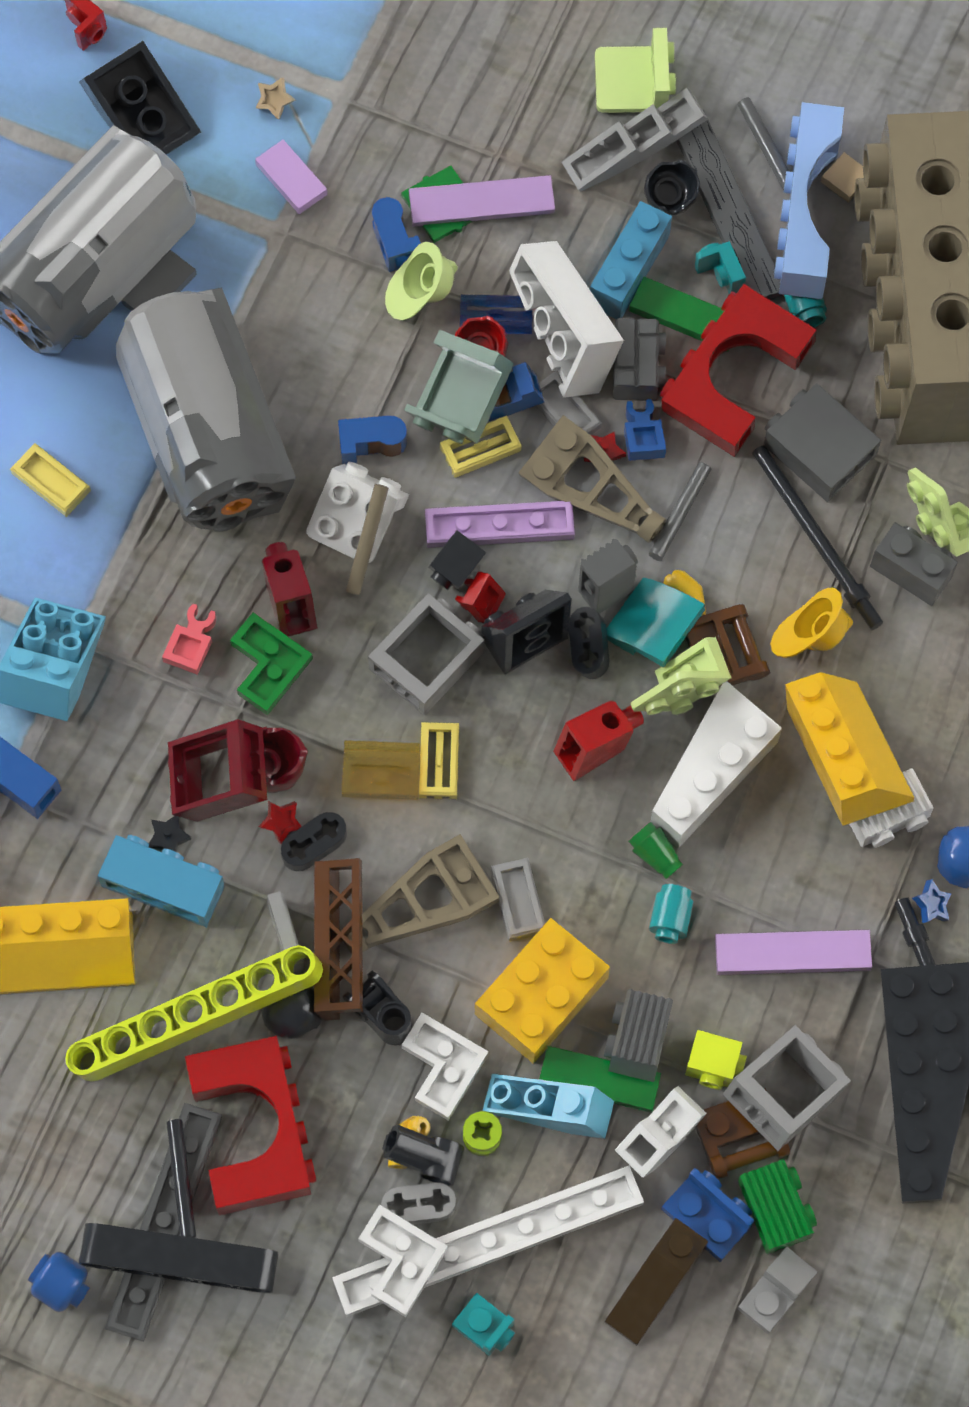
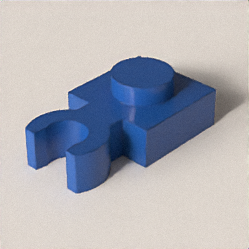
M651 399L646 400L644 412H637L633 408L632 401H627L625 416L628 422L624 424V436L629 461L665 458L666 445L661 420H652L654 404Z

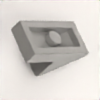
M786 1247L767 1268L764 1275L737 1309L769 1334L818 1272Z

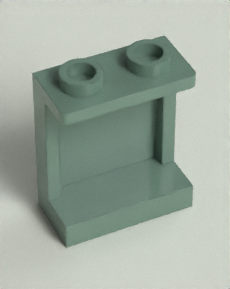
M439 330L433 343L440 347L442 352L417 406L414 407L407 404L404 411L415 417L412 423L430 432L433 431L434 427H438L444 430L442 434L444 437L462 444L464 439L478 444L514 363L496 351Z

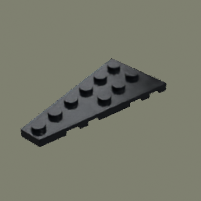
M969 962L881 969L902 1204L942 1201L969 1085Z

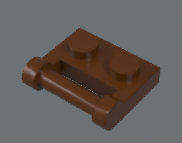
M744 604L701 616L686 636L689 648L706 637H716L731 675V679L727 682L732 686L749 680H759L771 673L767 662L762 661L746 620L749 615ZM723 625H733L748 665L739 668Z
M730 1101L703 1109L707 1114L695 1126L711 1171L717 1179L727 1177V1172L776 1155L778 1158L790 1155L788 1143L777 1151L768 1141L722 1157L718 1148L761 1134Z

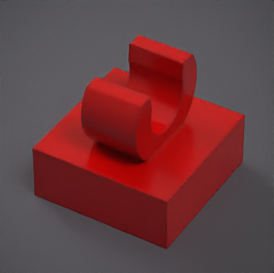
M478 571L474 579L465 580L464 584L469 588L465 596L457 595L455 600L464 610H468L478 622L484 623L489 616L497 612L506 593L490 574Z

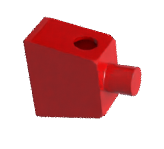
M610 700L567 721L553 752L572 780L576 781L621 753L626 748L634 729L644 724L641 711H633L631 705L621 710L615 701Z

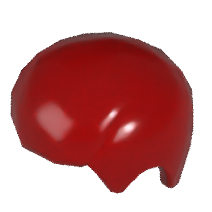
M490 316L469 318L455 333L457 337L496 351L506 357L509 344L505 329Z

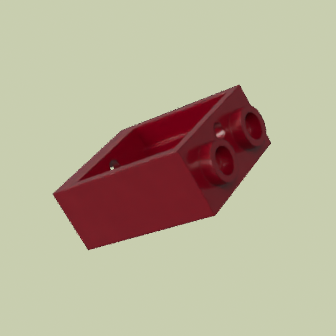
M237 719L168 742L172 815L198 822L267 800L262 727ZM228 748L230 791L203 799L200 757Z

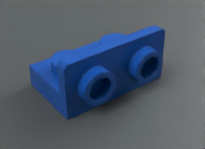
M694 1168L683 1184L664 1203L661 1210L673 1221L677 1218L708 1240L706 1250L721 1262L751 1229L754 1220L750 1217L752 1211L739 1198L734 1197L731 1200L720 1190L722 1184L710 1172L705 1170L701 1173Z

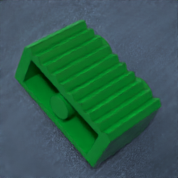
M781 1159L740 1175L738 1185L747 1206L752 1211L751 1217L754 1220L756 1230L767 1255L812 1238L814 1234L812 1227L817 1226V1221L810 1204L803 1205L797 1190L802 1189V1184L795 1167L788 1168L785 1160Z

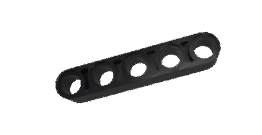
M86 1223L79 1265L251 1292L273 1293L278 1252L270 1249L106 1224Z

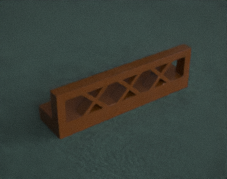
M360 858L314 862V954L319 958L323 967L322 977L314 985V1012L324 1021L340 1020V1013L363 1011L362 860ZM352 869V882L340 894L339 870ZM351 894H352V904L347 900V898H348ZM345 903L352 910V920L340 931V906ZM351 932H352V941L347 938V936H348ZM344 940L352 947V957L340 969V943ZM351 969L352 979L347 975ZM343 978L352 985V1002H340V981Z

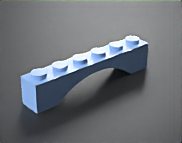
M802 102L800 115L792 116L790 137L796 138V144L789 143L787 165L793 166V172L786 171L783 193H790V199H783L780 221L787 222L786 228H780L777 250H784L783 257H776L774 278L780 279L779 294L815 299L823 298L830 248L819 236L811 220L807 205V192L818 174L837 158L842 134L844 107Z

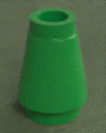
M652 822L648 823L628 841L634 848L632 852L659 874H662L665 879L683 865L662 828H656Z

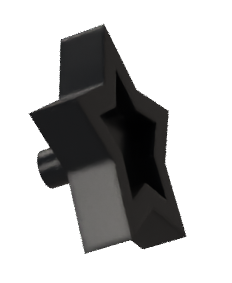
M174 816L166 822L151 820L155 833L149 842V848L170 849L176 852L178 845L191 840V836L180 829L178 816Z

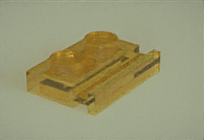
M344 740L342 797L418 800L420 743Z

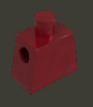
M284 542L270 544L265 549L267 557L262 559V566L279 631L289 637L318 629L312 592L298 550L288 551L287 545Z

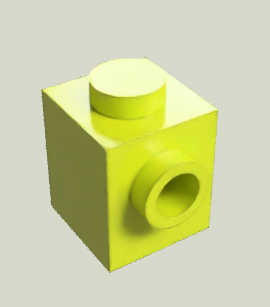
M697 1030L685 1075L700 1079L699 1083L707 1088L721 1090L723 1086L728 1087L733 1077H736L744 1070L747 1056L740 1054L743 1042Z

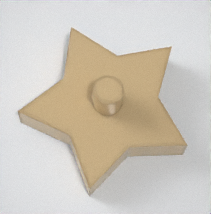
M280 78L272 85L258 83L261 98L256 108L269 109L277 119H280L284 106L296 101L286 92L284 78Z

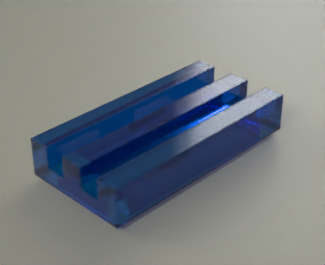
M461 294L460 327L469 318L490 316L495 320H503L497 322L503 326L506 334H532V310H468V307L525 308L520 296Z

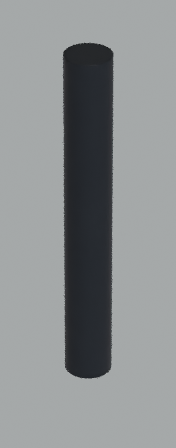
M174 1119L166 1123L180 1236L195 1238L196 1229L183 1123L181 1119Z

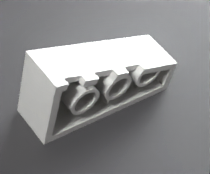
M557 241L521 244L509 272L525 310L533 311L535 325L533 329L538 340L545 339L551 353L546 358L551 371L558 370L563 381L558 386L563 398L599 393L623 344V338Z
M724 682L652 810L650 822L656 828L661 827L667 839L679 848L778 743L782 728L730 683Z

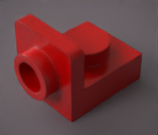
M65 0L66 15L77 26L74 30L77 46L84 51L91 44L98 43L107 30L104 11L91 0Z

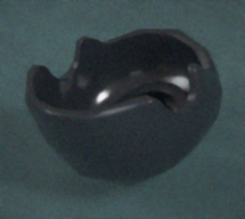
M681 159L674 162L659 163L646 176L644 194L647 203L669 215H678L685 212L696 202L700 181L697 171Z
M309 987L261 1009L264 1025L275 1035L288 1039L301 1038L307 1032L317 1029L322 1019L314 1012L313 987Z

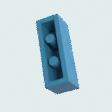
M642 201L637 205L590 286V291L606 315L616 320L622 318L643 277L647 276L670 236L672 216Z
M116 835L98 874L101 887L207 928L225 887L223 876L219 875L220 871L206 863L199 862L196 866L185 862L181 854L170 849H163L160 852L149 848V843L137 836L128 835L126 839Z

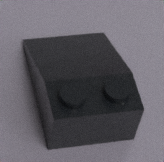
M144 41L139 42L79 81L109 128L114 125L131 136H138L147 140L165 154L170 153L201 133Z
M545 589L537 595L529 593L518 600L516 607L505 613L498 611L484 621L481 631L484 635V644L504 675L568 639L572 598L567 592Z

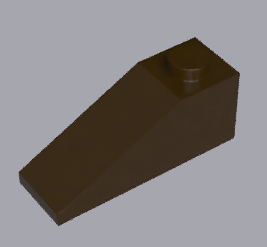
M675 1218L604 1323L637 1346L705 1251L708 1240Z

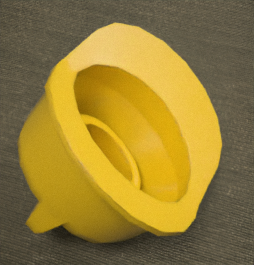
M836 588L823 589L815 594L805 605L787 617L772 636L770 643L772 652L777 657L787 658L795 656L806 649L828 651L839 644L853 625L851 616L842 608L843 599L841 593Z

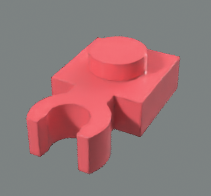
M192 604L187 611V628L176 625L162 659L167 664L198 675L212 644V638L204 633L214 628L216 614L215 611L211 610L206 620L198 621L195 619L198 613V606Z

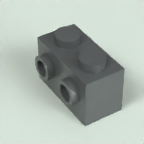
M895 522L876 548L870 567L933 606L952 579L958 562L953 559L952 554L946 549L939 546L934 547L924 541L921 535L913 528L908 526L902 527Z

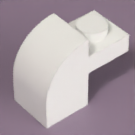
M677 1086L649 1117L640 1121L615 1151L644 1178L659 1167L684 1142L686 1136L707 1113Z

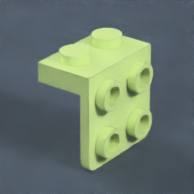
M653 28L651 46L599 47L596 49V107L599 112H643L652 104L657 108L669 100V95H675L676 75L675 73H669V63H674V42H668L667 28Z
M917 468L908 470L910 482L907 483V490L911 499L917 504L919 514L916 515V521L921 532L932 537L939 547H945L956 557L969 552V508L960 501L950 506L943 487Z
M716 637L704 638L669 661L664 668L660 667L655 670L659 684L630 704L633 711H646L648 715H654L662 711H671L673 715H678L693 708L692 703L696 700L716 694L719 691L718 686L731 679Z

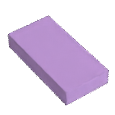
M284 139L255 159L256 166L298 214H301L327 195V188Z

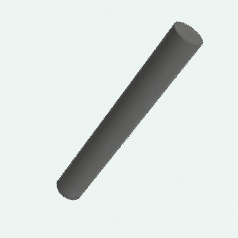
M749 97L744 98L737 105L784 191L786 171L789 170Z
M703 462L697 464L649 552L650 557L662 561L711 471L709 465Z

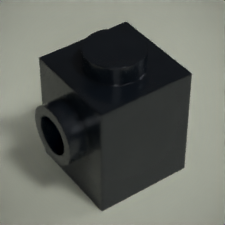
M456 530L428 568L433 571L430 577L446 590H449L451 586L458 590L486 552Z

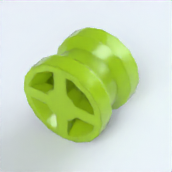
M486 1111L471 1114L465 1120L463 1126V1142L465 1147L472 1154L478 1156H487L494 1153L502 1140V1126L499 1119Z

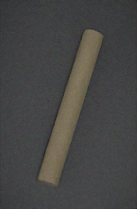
M374 484L346 591L352 594L360 595L389 487L381 484Z

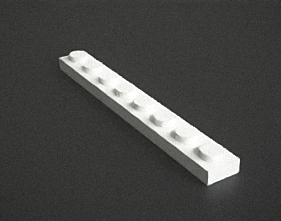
M630 1166L435 1238L447 1245L448 1249L425 1287L642 1206L644 1201ZM382 1258L332 1277L346 1317L383 1304L373 1298L371 1293L389 1266L390 1260Z

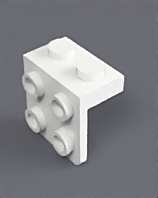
M348 462L347 465L342 464L332 468L306 532L310 538L354 559L374 484L387 486L389 490L369 559L370 563L377 554L394 512L404 508L409 494L400 490L401 485L384 477H381L380 480L367 475L369 471L367 468L354 462Z

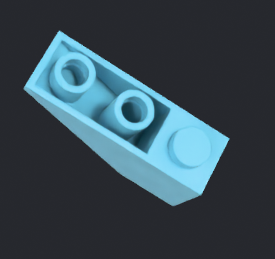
M492 1074L483 1111L569 1134L605 1139L614 1101L592 1086Z

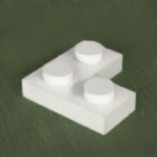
M424 1013L420 1014L402 1043L403 1050L433 1067L415 1096V1101L449 1121L488 1057L489 1051Z
M379 1205L358 1238L360 1243L391 1261L371 1296L406 1317L447 1251L448 1246Z

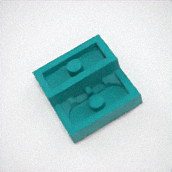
M643 577L606 628L607 639L631 655L638 652L664 668L705 611V604L671 586Z

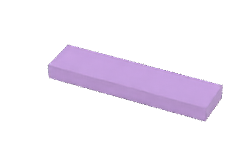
M551 175L409 189L413 227L457 221H478L552 214L555 212Z
M552 501L425 509L427 548L444 547L456 530L476 545L572 540L575 538L573 506L571 502Z
M870 930L716 934L717 975L871 971Z

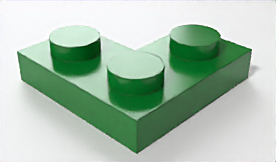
M252 612L230 640L231 646L257 663L255 668L238 687L237 694L267 716L313 660L312 653L254 612Z

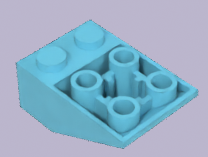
M34 598L0 663V703L68 721L80 697L106 616Z

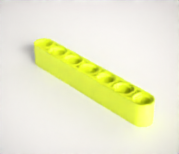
M300 945L290 947L75 1042L66 1052V1065L71 1072L85 1081H98L312 987L322 977V963L307 947ZM304 958L310 959L308 971L301 975H295L294 966L297 961ZM273 974L274 983L271 988L260 991L258 983L261 977ZM230 990H238L237 1001L231 1006H223L224 995ZM194 1006H202L201 1017L195 1022H188V1011ZM160 1021H166L165 1033L159 1038H152L151 1031L153 1026ZM123 1037H130L129 1049L122 1054H117L116 1045L118 1041ZM93 1052L95 1055L93 1065L88 1069L82 1070L80 1066L81 1059L87 1053Z

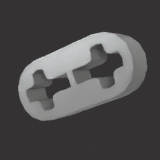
M429 1183L390 1189L385 1193L381 1202V1206L387 1210L388 1206L394 1204L395 1197H402L403 1203L406 1204L416 1203L417 1207L405 1208L404 1215L399 1216L414 1225L448 1219L455 1210L456 1197L454 1191L444 1183ZM440 1192L443 1199H449L450 1203L443 1205V1211L435 1212L433 1205L421 1206L420 1202L433 1200V1193Z

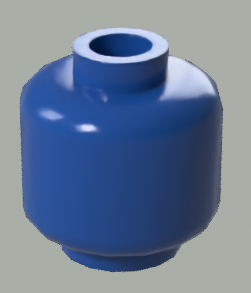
M56 1252L52 1256L45 1254L28 1278V1281L32 1283L31 1294L33 1297L56 1312L66 1310L70 1304L77 1308L90 1287L84 1284L88 1276L87 1269L63 1252Z

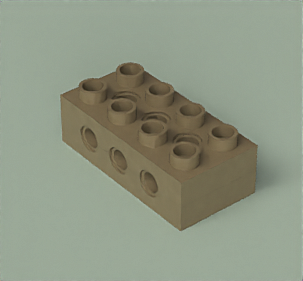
M969 111L887 114L880 143L864 145V178H857L855 182V213L857 221H870V243H863L861 250L864 287L877 286V308L869 309L868 313L869 348L871 353L884 352V375H877L875 378L876 415L878 419H894L897 445L969 441Z

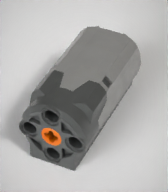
M113 125L0 241V324L12 331L36 353L59 354L72 339L86 338L195 224L196 200L180 168L163 151L149 141L138 136H131Z
M222 287L200 292H172L155 297L136 307L124 320L125 324L116 342V358L170 502L178 504L183 520L191 526L216 532L233 529L241 523L256 517L279 513L294 484L296 476Z

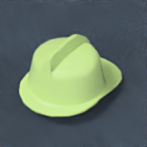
M423 242L419 244L409 258L395 272L388 284L385 295V305L388 313L394 319L403 321L416 315L426 303L445 299L453 286L454 274L458 269L456 263L442 256L440 249L434 243Z

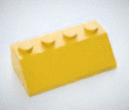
M819 672L785 684L789 715L842 826L914 802V796L856 681Z
M128 898L0 907V994L135 985L133 914Z

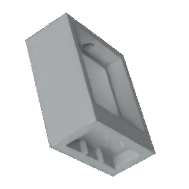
M429 593L368 656L369 669L424 716L484 653V635L481 630L469 621L466 623L455 616L454 608L442 598L436 600ZM430 614L463 641L466 646L427 687L393 659L390 654Z
M794 1025L732 1080L723 1095L779 1151L837 1099L851 1080L844 1074L839 1064L831 1061L817 1047L816 1042L810 1035L803 1033ZM784 1051L825 1090L794 1119L754 1079L755 1076Z

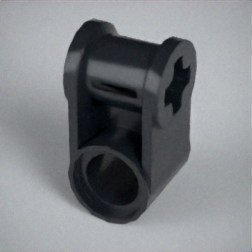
M372 970L367 974L368 979L363 983V1011L354 1013L362 1021L366 1022L384 1042L394 1046L402 1045L412 1029L410 1011L393 993L387 983ZM347 992L343 995L345 1002H352V993ZM391 1017H400L405 1021L402 1028L394 1031L384 1026L385 1022Z

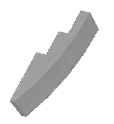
M685 88L658 108L652 104L626 124L618 121L563 160L562 164L577 189L581 192L645 160L708 120L692 92Z

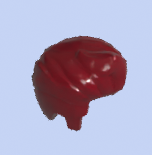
M263 727L267 793L287 791L296 784L302 775L308 750L302 740L290 730Z

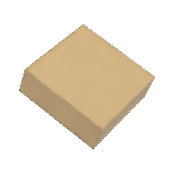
M844 152L822 175L821 183L849 203L855 196L856 179L864 178L863 166Z

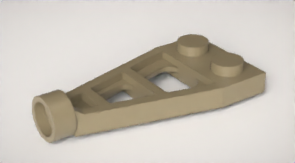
M562 415L519 471L521 477L548 497L557 501L571 502L574 508L634 532L648 543L659 534L666 523V519L648 506L596 440L564 415ZM581 457L589 459L600 474V480L589 492H581L567 486L564 482L565 475L578 458ZM610 483L615 484L628 497L627 505L618 513L602 506L597 501L598 497ZM644 516H648L639 526V520Z
M461 834L427 852L362 913V928L368 932L366 939L362 935V953L373 946L465 921L499 902L500 897ZM439 876L452 896L451 903L434 910L421 908L415 898L417 887L428 877ZM405 899L414 914V918L399 926L389 927L382 917V912L397 900ZM352 932L347 936V938H348L349 940H351V941H352ZM344 941L347 948L352 954V947Z

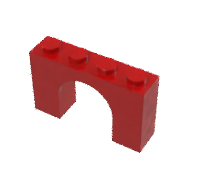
M745 284L742 285L737 293L732 291L727 296L721 307V310L724 312L717 322L711 320L701 335L703 342L696 351L691 349L686 354L680 365L683 370L676 380L670 378L660 393V397H662V411L733 457L737 455L755 429V416L723 397L714 388L709 376L714 361L723 352L733 347L753 346L764 350L796 370L816 342L817 329Z
M276 1035L185 1056L195 1102L234 1093H250L266 1100L274 1108L279 1119L275 1140L262 1155L249 1161L208 1170L218 1215L311 1195L309 1183L317 1182L312 1158L307 1160L303 1158L301 1145L309 1143L304 1120L295 1121L293 1107L300 1106L296 1084H287L285 1070L292 1068L287 1045L279 1047Z

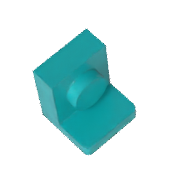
M730 241L722 244H708L696 253L695 269L697 274L714 269L719 286L721 288L726 286L729 294L732 291L737 293L742 285L745 284L746 276Z
M478 1293L473 1296L452 1323L454 1329L488 1356L491 1355L495 1348L502 1352L516 1334L511 1330L515 1319L509 1314L507 1316L504 1315Z

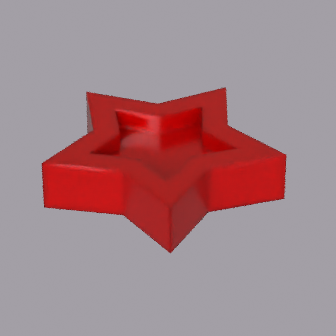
M615 431L604 437L591 435L612 461L626 457V452L616 445ZM584 457V462H591L589 459Z
M268 801V816L258 827L273 831L277 841L282 844L289 832L296 831L302 827L295 818L297 802L294 801L284 806H279Z

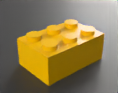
M550 918L476 1001L475 1015L534 1064L547 1049V1045H551L609 977L610 966Z

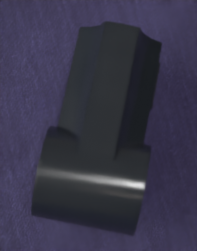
M395 1125L389 1134L386 1135L382 1149L384 1151L383 1158L419 1171L420 1177L433 1183H444L448 1186H453L464 1146L441 1137L430 1138L403 1126Z

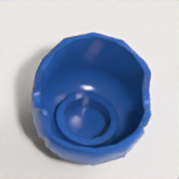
M969 826L955 827L949 830L940 842L937 867L940 874L950 884L961 888H969Z

